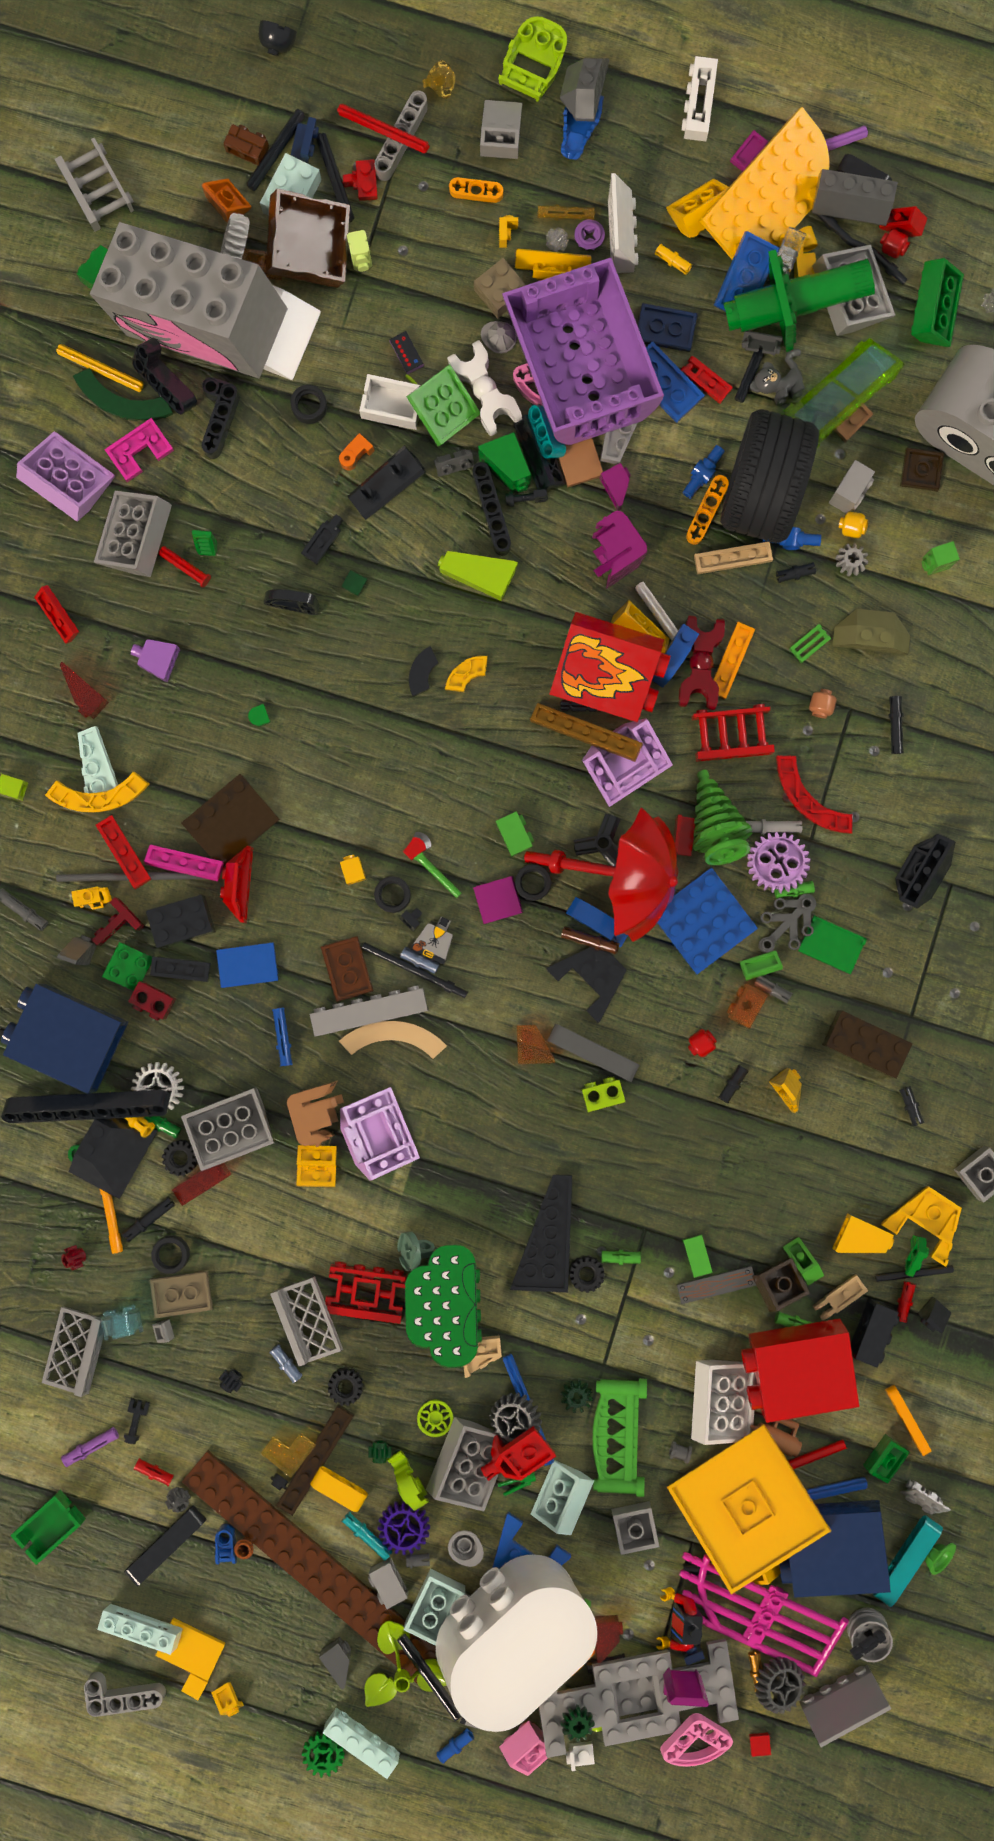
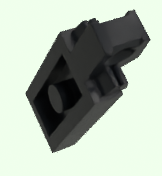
M336 514L330 522L328 520L325 523L323 522L301 554L318 565L341 532L339 527L343 522L342 518Z

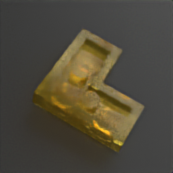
M302 1433L299 1434L290 1448L274 1436L261 1454L292 1478L316 1445Z

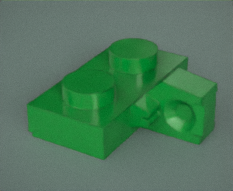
M912 1236L911 1251L905 1260V1274L907 1276L913 1277L916 1271L920 1270L923 1259L928 1257L929 1247H927L926 1238Z

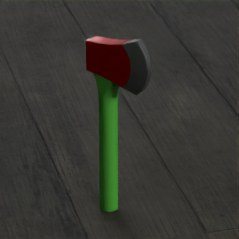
M415 832L414 837L403 853L411 861L414 859L420 862L449 892L458 898L461 892L423 854L424 851L431 848L430 839L424 833Z

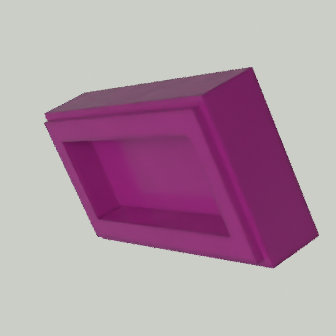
M753 130L733 155L730 163L743 172L768 144V140Z

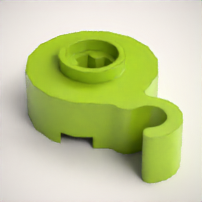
M400 1450L392 1455L391 1458H387V1461L394 1468L398 1485L397 1489L403 1501L414 1511L427 1504L429 1500L424 1498L427 1492L419 1477L414 1478L411 1474L413 1469L410 1467L405 1454Z

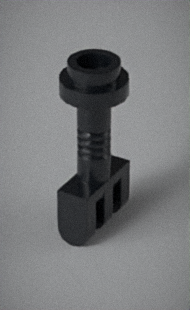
M545 489L534 490V493L514 495L513 491L506 494V504L511 507H515L516 502L535 501V503H540L548 500V494Z
M135 1398L130 1399L127 1412L133 1413L129 1433H124L125 1443L136 1444V1441H139L140 1436L136 1435L141 1415H148L150 1402L146 1401L143 1409L141 1408L143 1400H138L137 1406L134 1407Z

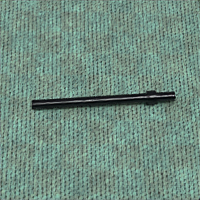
M364 942L363 950L444 988V991L448 993L452 992L466 998L468 991L455 986V983L449 980L445 981Z

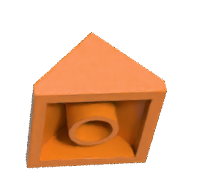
M229 179L202 184L207 200L227 223L232 213L244 215L252 207Z

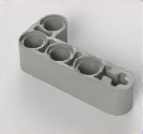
M94 1672L89 1676L84 1685L86 1709L89 1715L93 1717L154 1709L161 1705L166 1695V1688L161 1683H152L107 1690L104 1674ZM91 1682H97L99 1687H94ZM132 1696H138L140 1701H135ZM117 1698L120 1700L121 1703L117 1704L113 1701V1699ZM94 1701L100 1702L101 1707L96 1706Z

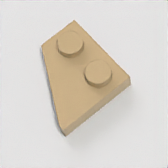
M500 1335L482 1337V1342L478 1343L476 1356L468 1365L464 1366L465 1378L471 1376V1373L479 1368L486 1367L489 1362L502 1357Z

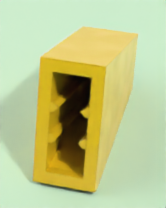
M847 1213L832 1249L838 1253H886L893 1246L894 1235Z

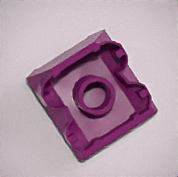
M669 1667L663 1674V1693L667 1696V1701L671 1705L708 1707L709 1702L702 1677L697 1669L695 1671L671 1670Z

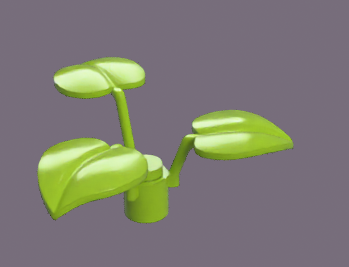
M386 1621L379 1629L377 1637L378 1646L384 1654H391L395 1651L397 1672L394 1679L393 1677L388 1678L384 1673H375L368 1677L365 1683L366 1707L378 1706L392 1700L396 1696L397 1691L406 1692L416 1676L417 1684L422 1690L433 1692L419 1671H415L410 1676L407 1670L401 1669L398 1650L403 1649L397 1642V1639L402 1634H406L410 1639L409 1632L404 1630V1626L399 1623ZM426 1659L425 1662L442 1686H447L438 1661L436 1659Z

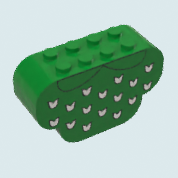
M445 1245L436 1249L429 1259V1266H420L412 1270L405 1283L407 1336L415 1346L430 1349L433 1360L444 1368H461L468 1365L477 1354L478 1343L482 1342L481 1329H477V1323L481 1321V1309H477V1303H480L481 1299L480 1289H476V1283L480 1281V1269H476V1261L472 1252L460 1245Z

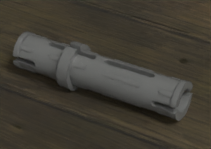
M3 888L0 889V902L20 915L23 921L29 922L39 931H43L47 927L49 922L39 916L36 910L30 909Z

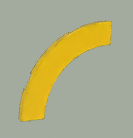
M132 772L125 781L111 790L98 793H83L73 790L56 780L45 796L60 806L72 810L90 813L105 812L131 802L150 784L139 774Z

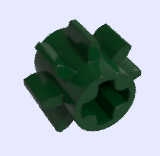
M373 1441V1446L368 1448V1458H372L373 1463H386L387 1458H391V1446H387V1441Z

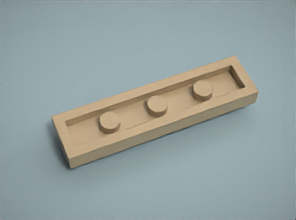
M770 542L694 555L697 574L773 561Z

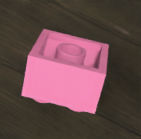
M530 1721L521 1724L519 1729L513 1735L508 1736L504 1743L499 1746L509 1766L527 1776L548 1759L545 1752L543 1732Z

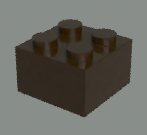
M792 1258L783 1259L752 1276L769 1312L778 1311L810 1294Z

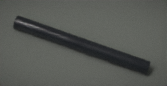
M953 1265L923 1268L917 1270L913 1277L907 1276L905 1271L875 1274L876 1282L947 1274L954 1273Z

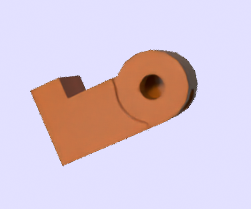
M359 433L339 455L341 466L345 470H353L357 465V461L365 453L370 456L375 451L374 447Z

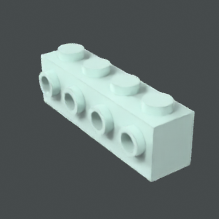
M337 1707L324 1725L323 1734L388 1779L399 1763L400 1752L381 1740L379 1736L367 1730L361 1723L353 1720L347 1713L339 1710Z

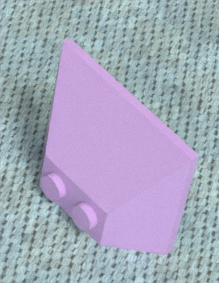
M646 718L638 720V722L625 723L613 731L643 743L636 762L592 745L582 760L609 807L673 765Z
M391 1087L340 1108V1127L353 1161L370 1181L420 1158Z

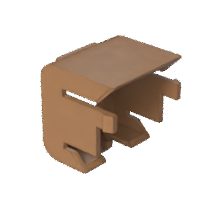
M338 1080L300 1091L287 1098V1106L296 1138L301 1145H315L319 1147L323 1141L335 1135L326 1129L320 1131L318 1129L331 1126L332 1123L339 1121L335 1107L338 1106L337 1104L344 1103L342 1094L310 1103V1101L332 1093Z

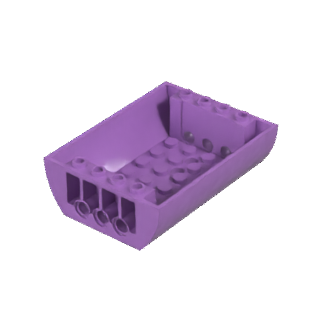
M612 258L502 293L557 441L572 445L641 422L659 406L664 394ZM570 326L573 328V331L566 333L563 331V328ZM577 343L580 347L577 350H572L569 345ZM584 377H590L592 379V382L590 384L583 383L582 379ZM590 394H596L598 395L599 399L596 401H591L588 398V396Z

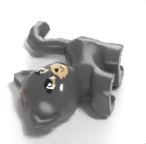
M792 349L786 353L785 361L791 370L783 378H781L780 372L770 362L764 363L762 369L757 373L755 380L750 384V389L753 392L764 394L776 392L774 397L776 406L784 404L786 402L785 397L790 394L792 399L801 397L803 394L802 390L805 389L802 373L798 369L797 364L792 360L793 357L800 356L801 350Z

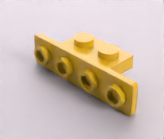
M517 249L515 268L533 270V278L541 281L590 265L592 257L581 254Z

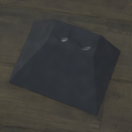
M124 1118L94 1119L74 1155L68 1172L120 1199L158 1130L154 1128L149 1136L143 1138L141 1133L135 1128H131L128 1121Z

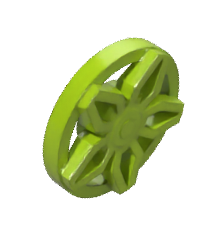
M437 1399L425 1402L420 1407L417 1415V1423L420 1430L430 1437H440L449 1431L453 1422V1412L450 1406L444 1401ZM433 1404H436L437 1410H433ZM439 1404L443 1405L446 1409H442L441 1411H439ZM430 1405V1411H431V1412H429L428 1410H423V1409H424L426 1406ZM444 1412H449L446 1416L442 1415ZM421 1413H427L428 1417L423 1416ZM450 1417V1423L447 1427L446 1422L443 1420ZM420 1418L428 1421L425 1427L422 1426ZM430 1424L432 1427L427 1431V1427ZM435 1427L441 1431L439 1433H431Z

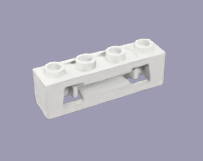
M696 56L694 64H690L689 76H692V81L688 82L686 94L690 96L689 100L685 101L684 107L687 119L683 118L681 131H685L684 139L707 140L718 59ZM705 85L703 112L696 113L695 119H692L696 109L698 86Z

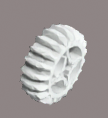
M232 213L230 215L220 253L242 259L250 224L248 217L239 213Z
M156 1062L155 1068L152 1063L148 1064V1070L146 1067H141L142 1073L137 1072L135 1074L139 1080H132L137 1086L131 1087V1090H154L149 1088L156 1086V1083H158L159 1087L166 1088L161 1090L172 1091L168 1108L172 1110L174 1109L173 1103H180L176 1097H183V1094L179 1093L178 1090H183L184 1086H178V1083L182 1082L183 1079H176L180 1074L179 1072L172 1074L173 1066L167 1070V1063H163L162 1067H160V1062ZM154 1073L152 1083L144 1085L145 1079ZM161 1073L169 1078L172 1085L163 1082Z

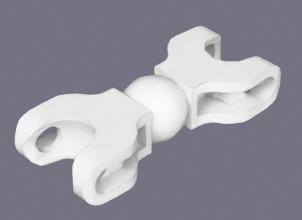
M480 340L472 343L475 356L471 361H460L456 354L448 356L447 359L448 364L452 366L460 381L469 383L473 388L474 395L481 400V423L489 436H493L497 433L494 422L495 418L505 414L516 423L522 420V414L515 399L509 395L501 394L497 389L495 381L488 377V353Z

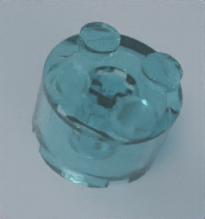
M135 1304L123 1307V1311L116 1312V1309L104 1311L103 1316L100 1317L105 1341L109 1340V1336H112L113 1340L134 1335L137 1329H139V1333L144 1331L140 1309L136 1308Z

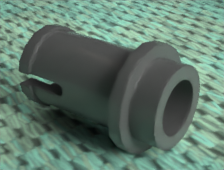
M410 1553V1555H406V1568L430 1566V1561L425 1560L430 1559L429 1553L414 1555Z

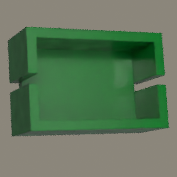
M61 1489L10 1535L21 1549L29 1541L32 1542L25 1553L35 1565L41 1562L81 1526L86 1519L75 1505L72 1508L69 1506L72 1502Z

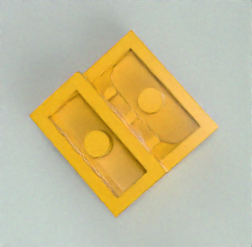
M298 1145L296 1185L304 1187H336L337 1146L316 1147Z

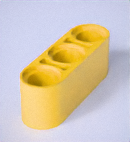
M320 1466L310 1483L315 1490L353 1512L359 1511L368 1496L364 1489L324 1466Z

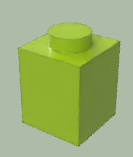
M1 774L0 794L23 801L28 782Z

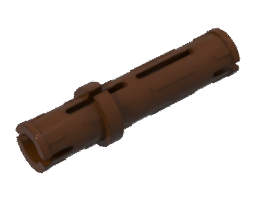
M564 926L561 938L594 947L598 951L603 950L615 955L618 952L619 942L607 940L604 936H594Z

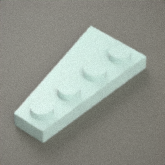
M93 726L79 732V750L83 764L82 776H84L85 782L84 793L108 791L118 786L98 727Z

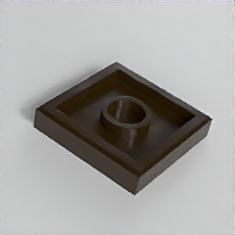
M907 447L905 449L900 486L938 492L944 453Z

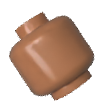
M821 689L820 692L813 693L809 709L813 716L826 719L827 716L833 714L837 699L832 695V691Z

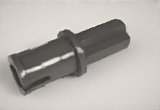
M759 976L754 983L755 986L769 993V996L773 995L786 1004L793 994L778 986L777 982L775 984L762 976Z

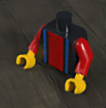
M672 1587L662 1589L661 1591L666 1593V1595L660 1596L662 1601L674 1600L671 1641L667 1636L658 1637L656 1639L662 1641V1646H656V1648L662 1650L670 1647L671 1650L688 1651L694 1645L701 1643L702 1614L692 1598L680 1593L675 1594Z

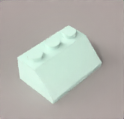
M554 1460L531 1515L556 1534L572 1535L594 1480L581 1471Z

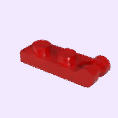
M691 356L688 364L680 369L695 385L719 404L723 402L733 389L730 384L694 356ZM696 368L698 371L693 373L692 369Z

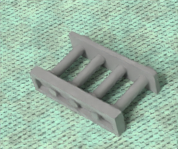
M92 138L95 149L71 162H64L62 156L55 158V161L91 227L96 232L101 229L98 223L101 217L125 204L130 212H133L134 209L131 204L134 201L129 192H124L104 155L107 152L102 143L98 144L95 138ZM100 156L104 165L80 178H73L71 173L74 172V169ZM109 172L113 179L112 182L88 195L86 193L82 194L80 189L83 188V185ZM118 188L122 196L121 198L97 211L95 209L91 211L89 205L92 204V201Z

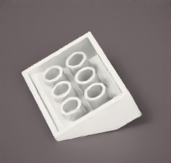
M611 173L608 195L610 257L617 273H633L635 265H638V253H635L634 247H637V235H634L637 219L636 216H633V210L636 209V199L632 198V190L615 173Z
M273 285L288 310L264 370L293 381L321 311L284 289Z
M722 1360L696 1361L692 1440L703 1445L736 1443L753 1432L750 1426L754 1424V1410L750 1408L747 1386L756 1385L754 1372L745 1373L743 1362Z

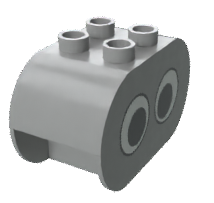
M966 345L958 350L915 416V424L920 434L932 446L992 485H994V349L981 345Z

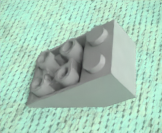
M485 100L480 156L518 159L522 103Z

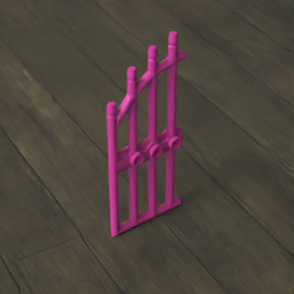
M683 1553L682 1558L684 1560L691 1561L692 1564L700 1567L698 1576L690 1574L686 1570H681L679 1576L688 1579L698 1586L699 1595L692 1594L688 1590H683L682 1595L692 1598L695 1603L702 1606L709 1618L706 1619L702 1616V1625L704 1624L708 1628L773 1658H788L794 1661L802 1671L815 1677L818 1676L848 1625L849 1620L842 1617L840 1622L796 1603L788 1599L789 1593L783 1591L778 1586L770 1585L769 1589H766L753 1582L744 1586L764 1596L760 1605L736 1593L730 1594L729 1590L705 1580L707 1570L719 1575L714 1565L710 1563L711 1560L707 1554L701 1559L697 1556H692L690 1553ZM706 1589L755 1611L752 1619H749L708 1600ZM784 1605L835 1630L832 1636L829 1637L779 1614V1611ZM714 1612L743 1624L747 1628L743 1634L720 1624ZM775 1620L825 1643L826 1646L820 1652L770 1629ZM765 1636H769L818 1660L812 1667L762 1644Z

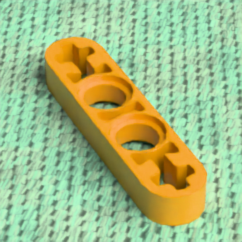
M717 475L713 478L686 534V539L690 544L696 545L702 541L729 485L728 479L723 475ZM722 481L724 487L721 486L717 494L714 492L717 487L716 483ZM714 497L717 500V504L709 506L706 503V499ZM706 514L709 520L706 523H701L698 520V516ZM697 526L701 527L698 532L699 537L693 539L691 533L695 532Z
M893 1384L885 1390L921 1455L925 1456L932 1452L895 1385Z

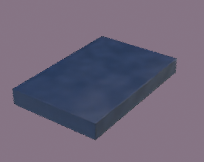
M642 303L638 329L644 344L649 345L653 341L659 347L690 352L698 313Z

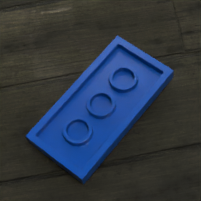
M745 231L713 306L725 311L723 302L734 300V295L762 288L769 274L768 251L776 249L778 253L779 247Z
M652 341L646 347V350L664 394L659 406L678 423L705 395Z

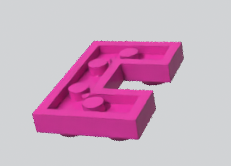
M152 418L104 449L127 482L143 472L132 456L147 446L158 461L174 451Z

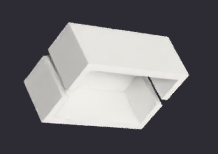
M367 374L364 388L365 395L363 394L359 410L361 419L417 430L419 416L406 396L420 385Z

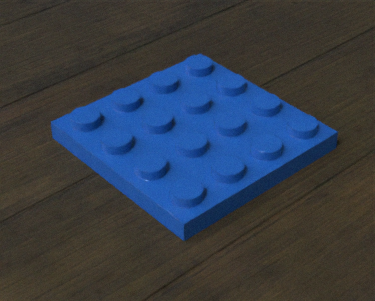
M712 867L675 894L662 917L657 922L696 975L758 929Z

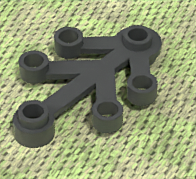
M803 894L798 900L778 898L774 901L773 905L777 910L785 907L796 908L791 914H771L770 912L761 914L760 920L765 924L774 921L784 922L769 937L760 939L758 943L760 951L764 953L771 952L775 946L774 942L788 928L790 933L788 947L791 950L799 949L800 941L798 940L797 919L802 913V935L811 936L813 934L811 912L816 907V900L810 894ZM778 900L783 902L781 908L776 905ZM805 900L810 902L809 907L804 906ZM765 914L769 915V921H764L763 916ZM805 927L810 928L809 934L804 932ZM765 941H768L770 943V947L768 949L764 947ZM792 941L797 942L796 948L791 946Z

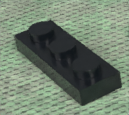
M152 956L150 975L209 982L211 963Z

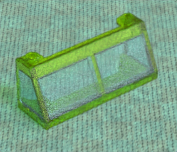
M870 338L865 342H859L854 348L855 351L795 405L791 403L784 410L785 415L792 417V419L797 418L815 424L819 430L817 448L820 446L819 443L824 439L826 440L837 427L883 386L885 387L888 383L890 384L905 365L898 357Z

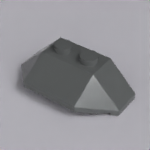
M584 58L567 67L560 100L576 121H595L609 65V58Z

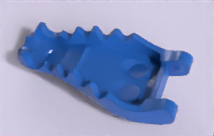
M604 96L600 97L594 122L576 121L565 107L563 113V142L561 145V154L564 157L573 160L581 157L585 144L600 121Z

